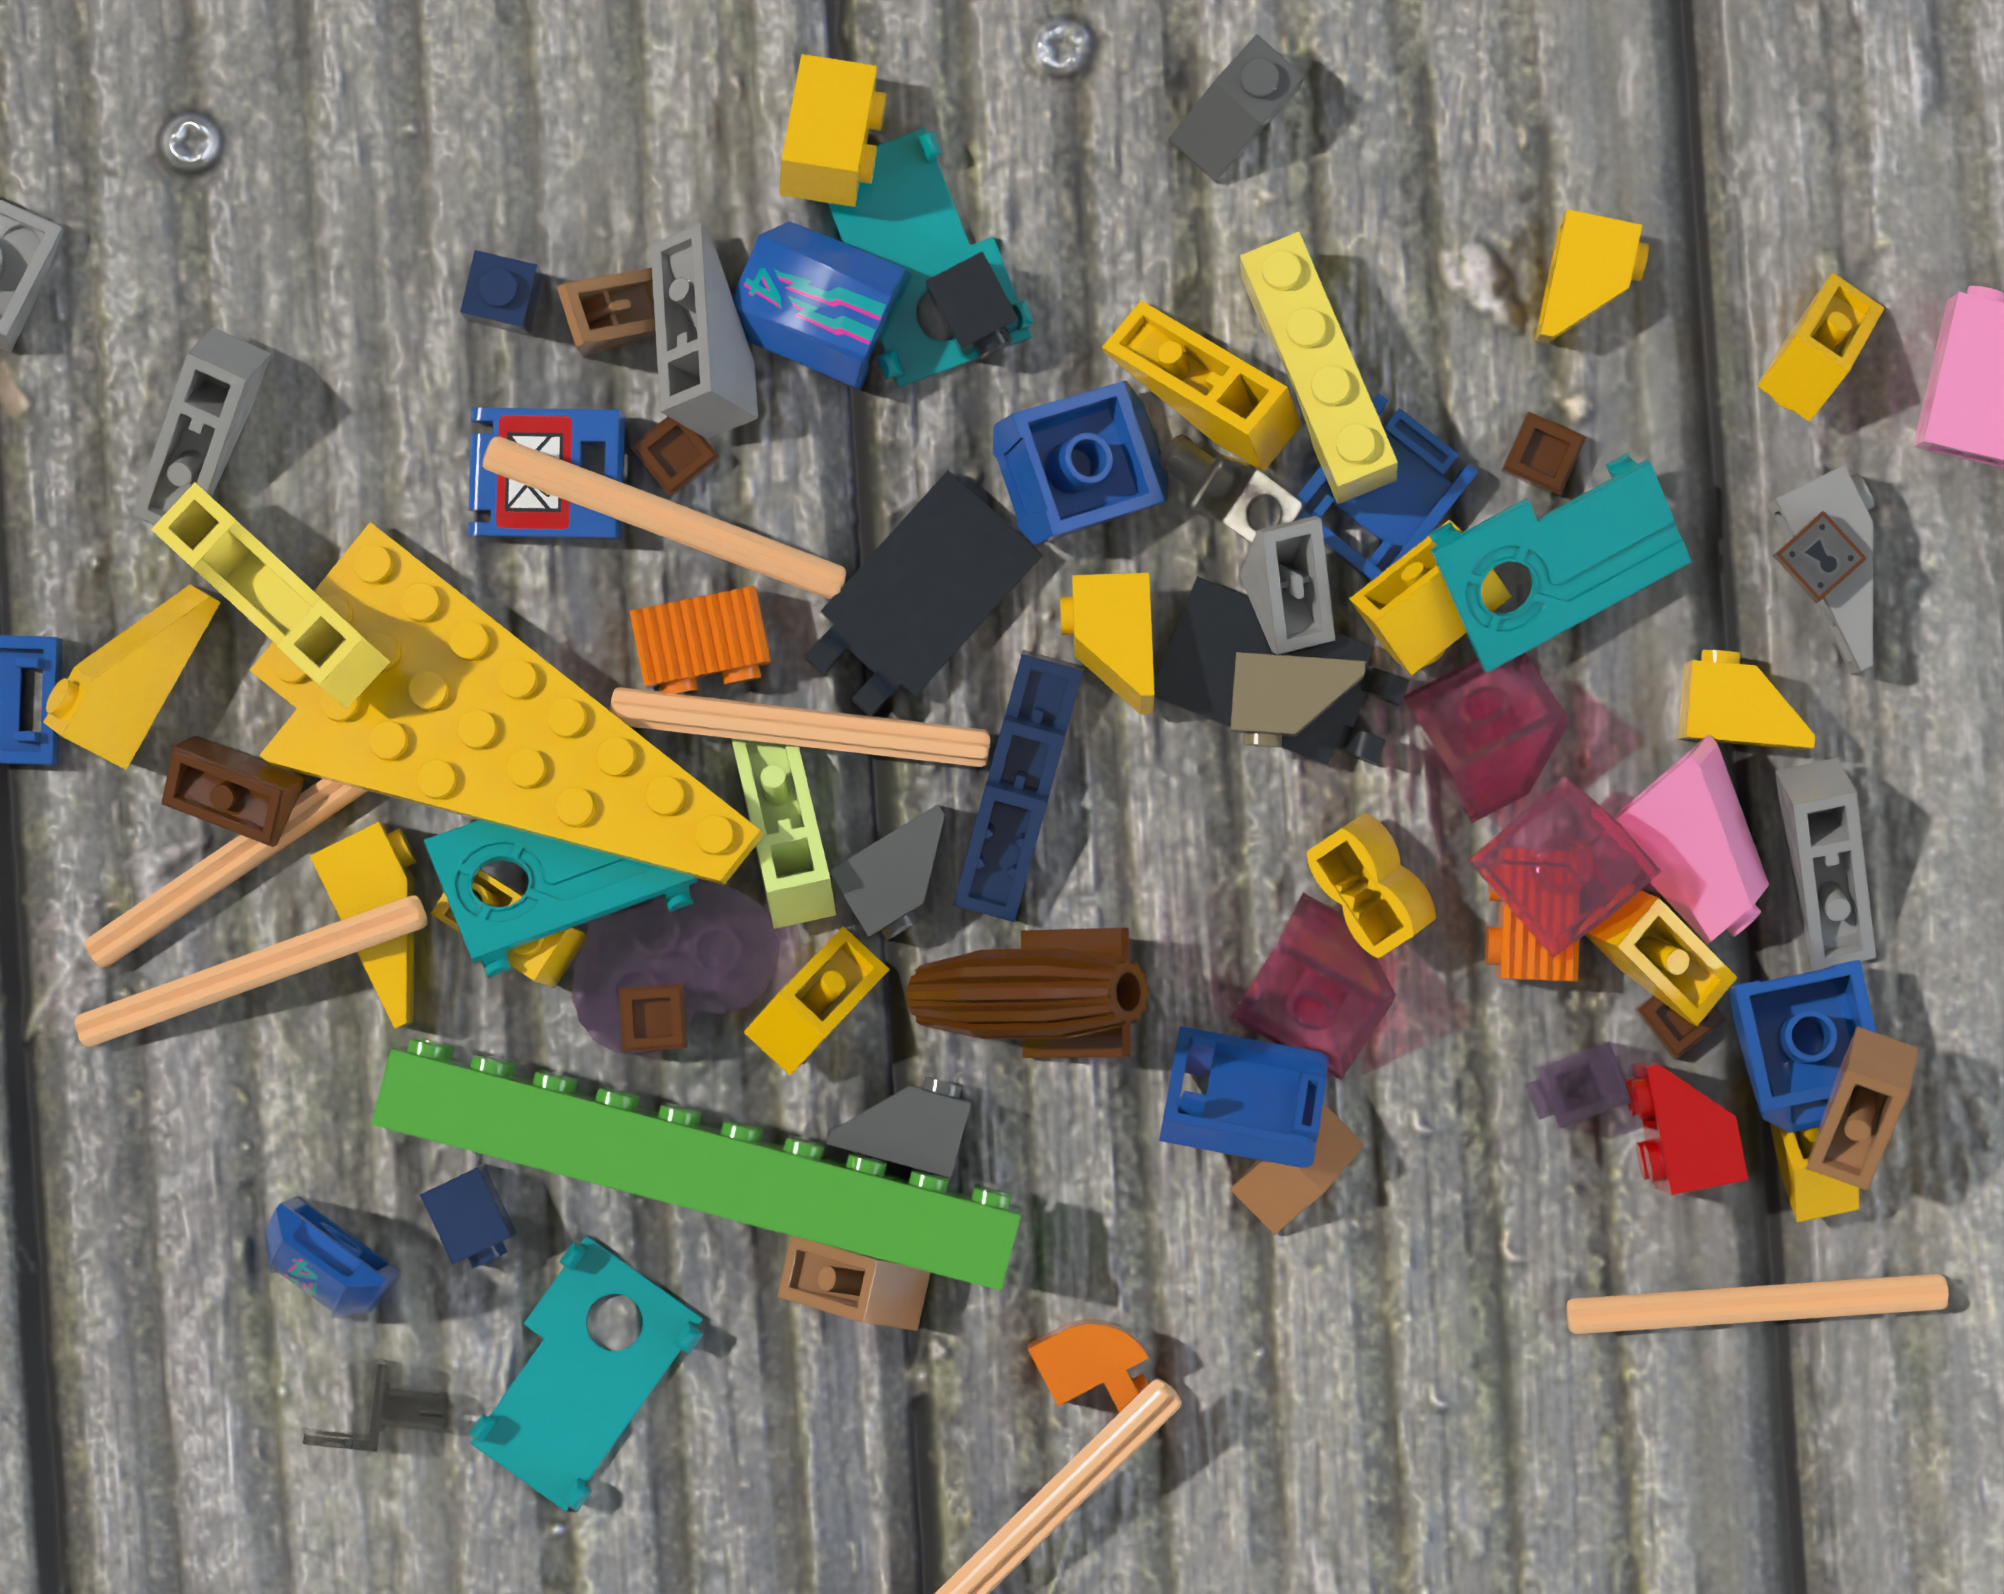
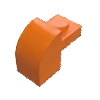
M1098 1319L1077 1320L1065 1324L1027 1344L1028 1351L1057 1406L1104 1382L1120 1413L1149 1385L1143 1373L1131 1378L1128 1369L1149 1359L1145 1348L1133 1334L1112 1322Z

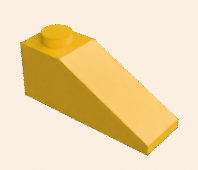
M1140 300L1102 346L1104 353L1214 443L1262 472L1267 469L1302 426L1287 386Z
M189 584L74 666L68 679L60 680L50 693L46 704L48 714L43 723L60 736L126 770L221 602Z
M377 822L310 855L341 920L414 895V878L408 866L416 863L417 860L400 828L390 832L387 823ZM414 932L357 952L395 1029L414 1022Z

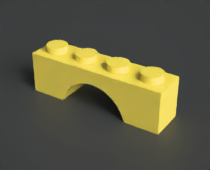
M1300 232L1240 255L1242 281L1264 333L1272 341L1293 386L1309 430L1313 448L1337 505L1397 481V459Z
M194 483L152 527L151 530L241 611L285 655L344 708L347 709L390 663L381 652L198 484Z

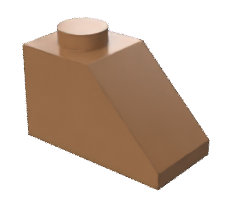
M1856 1027L1837 1073L1807 1161L1806 1169L1868 1191L1910 1093L1919 1048L1864 1028Z
M791 1236L777 1297L860 1323L918 1331L930 1272Z

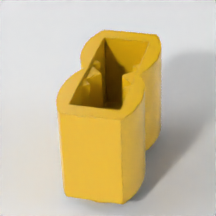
M1363 813L1307 851L1308 864L1316 882L1330 898L1343 905L1344 918L1352 936L1372 956L1379 959L1416 935L1436 919L1434 903L1428 890L1415 874L1401 866L1399 852L1392 836L1370 814Z

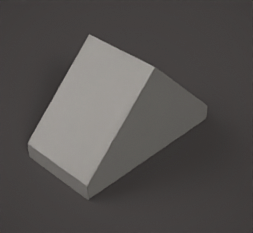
M1312 516L1258 529L1240 573V578L1271 651L1278 655L1335 641L1321 518Z

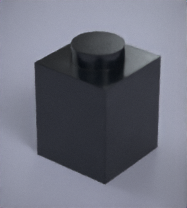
M983 251L926 280L927 291L962 358L976 351L979 359H982L1002 350L1013 342L1009 333L1019 328L1018 317Z

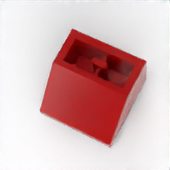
M1645 1061L1631 1063L1633 1078L1624 1079V1090L1631 1117L1638 1116L1639 1119H1642L1646 1141L1636 1142V1151L1643 1179H1650L1654 1183L1655 1189L1670 1195L1747 1181L1748 1175L1736 1116L1661 1065Z

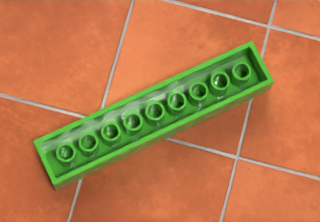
M419 1037L417 1040L410 1039L409 1046L392 1048L390 1050L371 1125L995 1290H1002L1021 1218V1208L1010 1205L1011 1193L975 1184L972 1195L947 1189L949 1177L916 1168L912 1169L910 1179L885 1172L888 1161L856 1152L849 1154L847 1162L823 1156L825 1144L789 1135L784 1145L761 1140L764 1128L736 1120L727 1119L726 1122H723L722 1129L700 1124L702 1112L671 1103L661 1105L658 1113L638 1107L639 1095L603 1086V1089L598 1088L596 1096L576 1091L578 1079L550 1071L541 1070V1073L535 1072L534 1080L514 1075L517 1063L485 1054L473 1055L471 1063L452 1058L454 1046Z

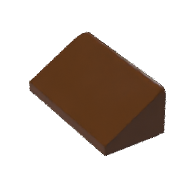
M193 736L173 746L161 804L274 847L278 844L302 791L304 777L205 738Z

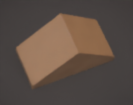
M652 267L565 282L557 286L576 348L583 358L656 335Z
M1323 1103L1315 1158L1312 1165L1302 1168L1258 1160L1229 1189L1275 1235L1330 1187L1365 1144Z

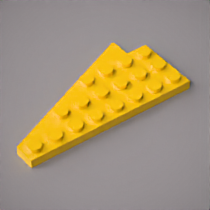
M371 522L314 592L381 652L390 663L347 709L314 682L274 642L269 645L249 670L297 708L259 755L272 766L722 885L728 881L765 835L745 817Z

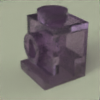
M1604 1040L1533 1066L1532 1069L1536 1080L1526 1084L1538 1119L1541 1120L1550 1116L1553 1126L1559 1129L1632 1102L1609 1041ZM1576 1073L1583 1079L1584 1089L1578 1097L1568 1098L1563 1093L1561 1084L1567 1075Z

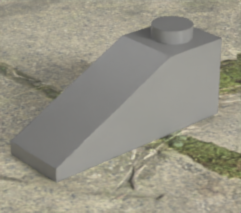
M699 223L651 244L660 412L706 439L758 419L754 359L709 228Z
M214 327L187 353L132 514L133 516L155 525L194 483L198 484L211 497L213 496L253 407L271 353Z
M1843 465L1766 504L1786 543L1815 516L1824 511L1867 558L1820 602L1816 603L1850 674L1873 666V520L1868 510L1874 508V501L1863 478L1858 473L1850 476L1846 466Z
M1838 758L1776 770L1782 828L1813 970L1817 971L1855 960H1860L1861 962L1875 959L1876 951L1857 792Z

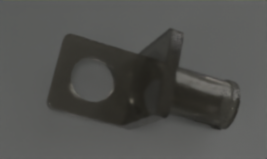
M1183 434L1170 441L1161 454L1160 467L1172 473L1194 490L1186 503V507L1193 513L1223 522L1251 544L1257 530L1251 524L1250 509L1257 499L1263 496H1272L1279 503L1280 518L1276 525L1299 520L1305 511L1306 506L1303 501L1251 464L1220 454L1215 459Z
M374 1359L365 1434L301 1428L300 1439L302 1444L377 1452L379 1433H384L385 1427L434 1431L435 1433L442 1434L445 1423L443 1415L419 1412V1410L446 1412L447 1392L431 1393L390 1388V1382H386L387 1363L384 1359Z

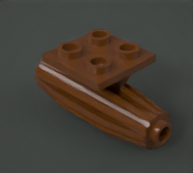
M1129 928L1021 930V949L978 950L919 966L915 969L916 974L910 977L907 985L906 1002L911 1015H915L917 1018L916 1022L927 1028L980 1039H1022L1023 1058L1131 1057L1130 1025L1141 1019L1140 1014L1145 1012L1149 987H1146L1145 980L1147 978L1145 972L1139 969L1140 965L1136 961L1129 959Z

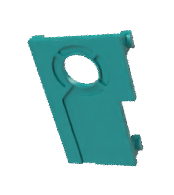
M925 127L877 145L872 183H859L855 207L828 203L843 243L900 266L911 274L902 297L897 298L880 337L885 353L877 356L885 379L895 377L899 389L979 358L976 351L962 358L953 340L941 341L933 339L924 333L918 324L916 312L919 301L928 292L926 280L982 251L1018 317L1019 328L1009 333L1013 342L1005 348L1031 339L1032 335L1029 325L1035 323L1027 301L1019 302L994 236L972 245L969 244L937 161V156L942 155L934 131L927 133Z
M1629 453L1620 456L1606 464L1612 479L1538 519L1529 500L1525 498L1462 533L1453 527L1452 522L1429 533L1435 547L1430 551L1485 673L1494 670L1692 562L1650 461L1645 460L1638 464L1630 458ZM1508 561L1519 562L1525 565L1530 572L1532 580L1531 591L1525 603L1508 613H1494L1487 609L1482 600L1481 590L1483 581L1489 571L1498 564Z
M480 820L424 840L425 847L472 962L475 963L481 960L487 978L512 970L508 960V950L662 894L669 912L691 905L693 900L690 896L689 885L698 882L696 877ZM508 861L523 868L528 875L529 884L527 891L520 900L503 907L488 906L478 900L472 890L474 877L482 867L491 862Z
M586 1235L581 1244L578 1245L573 1241L559 1261V1263L564 1265V1268L524 1322L525 1326L544 1340L489 1416L482 1413L468 1433L473 1437L470 1444L565 1512L569 1507L576 1512L579 1511L592 1492L585 1484L679 1352L683 1350L689 1355L704 1335L696 1329L703 1320V1317L588 1235ZM609 1294H621L632 1299L639 1307L643 1317V1326L639 1338L631 1346L621 1350H608L599 1346L591 1338L587 1328V1315L592 1304L599 1298Z

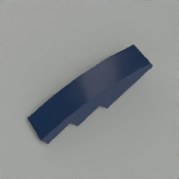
M1027 650L1022 651L953 906L1015 922L1084 666Z

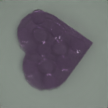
M698 878V882L689 885L690 896L693 900L691 905L669 912L662 894L591 920L574 971L571 994L578 1020L588 1031L590 1037L595 1042L615 1053L644 1055L659 1051L622 1052L618 988L684 984L687 1029L697 1011L722 1014L751 1005L756 998L767 990L778 970L780 954L777 928L774 929L771 915L766 912L757 900L737 889Z

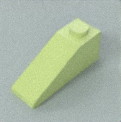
M731 738L749 821L765 834L755 848L774 929L835 916L836 910L830 875L799 746Z

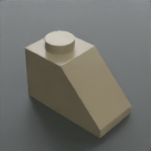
M1236 652L1231 733H1244L1243 745L1281 748L1282 736L1296 737L1364 678L1365 661Z

